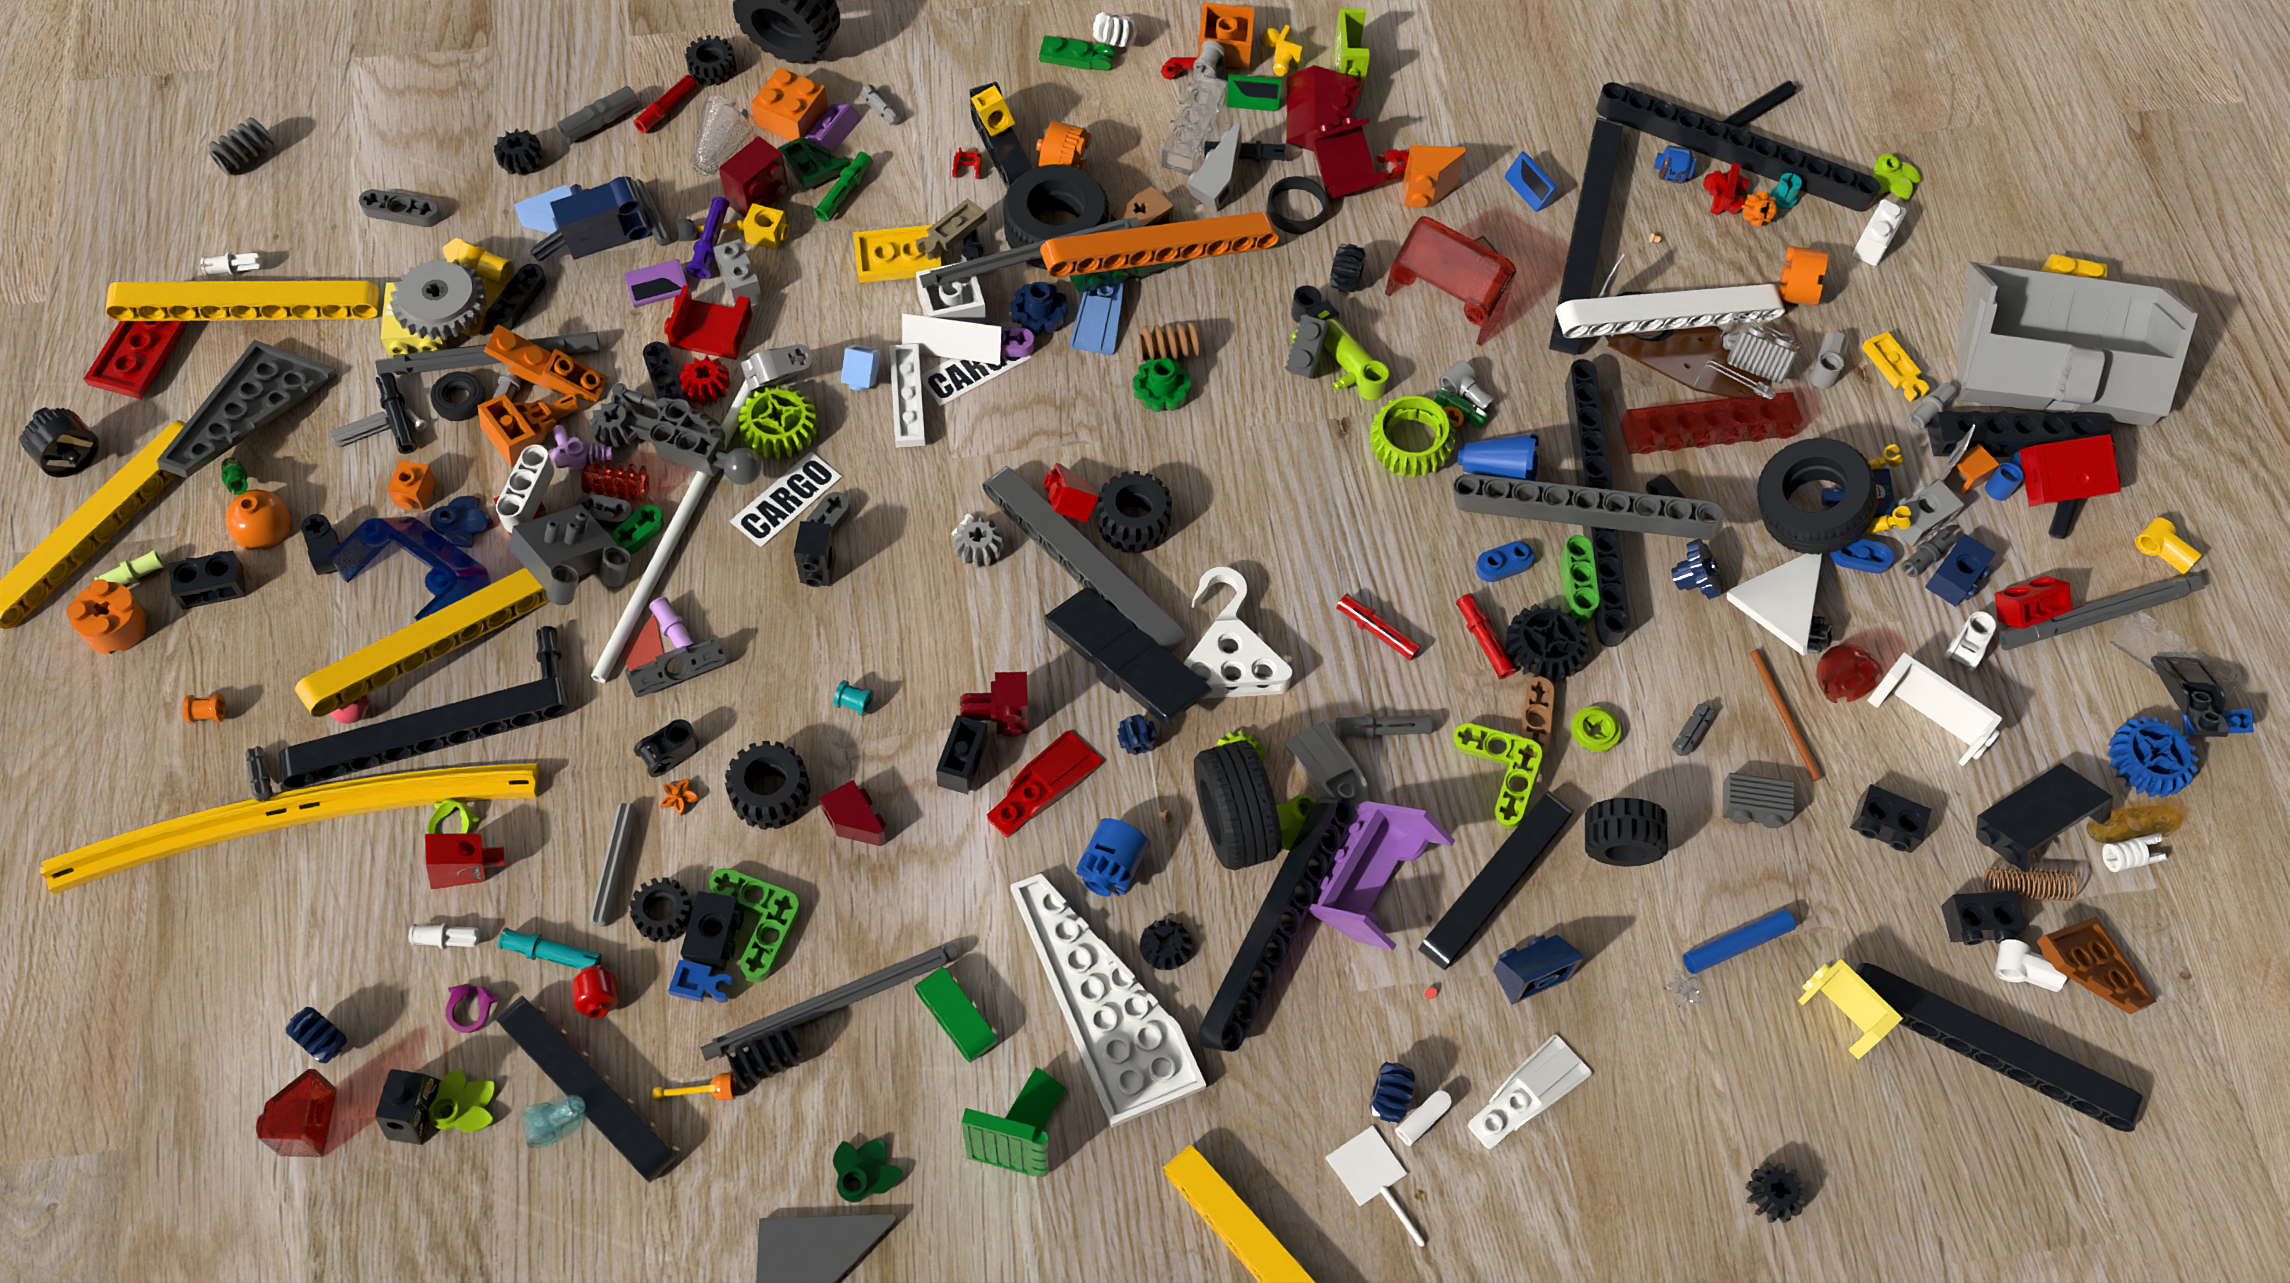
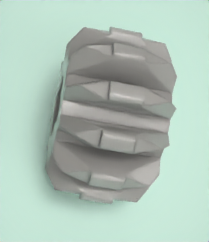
M982 516L976 522L968 517L967 525L959 524L957 533L953 536L954 552L957 557L962 558L964 565L973 561L975 568L978 567L980 562L989 567L990 559L998 560L1000 551L1004 548L1002 530L1000 527L995 528L993 519L984 523Z

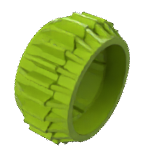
M1414 395L1400 396L1398 399L1390 400L1388 405L1381 406L1380 412L1374 415L1369 443H1372L1371 452L1376 454V461L1382 462V467L1388 468L1392 471L1391 473L1413 478L1422 475L1426 476L1427 473L1436 472L1437 467H1443L1445 460L1450 459L1451 451L1454 449L1456 430L1453 429L1454 421L1449 419V412L1444 411L1442 405H1438L1432 399ZM1406 420L1425 423L1433 429L1436 435L1434 445L1424 452L1412 453L1400 450L1389 439L1391 427L1398 422Z

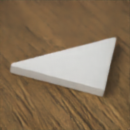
M1806 553L1727 591V600L1804 656L1808 650L1823 553L1819 555Z

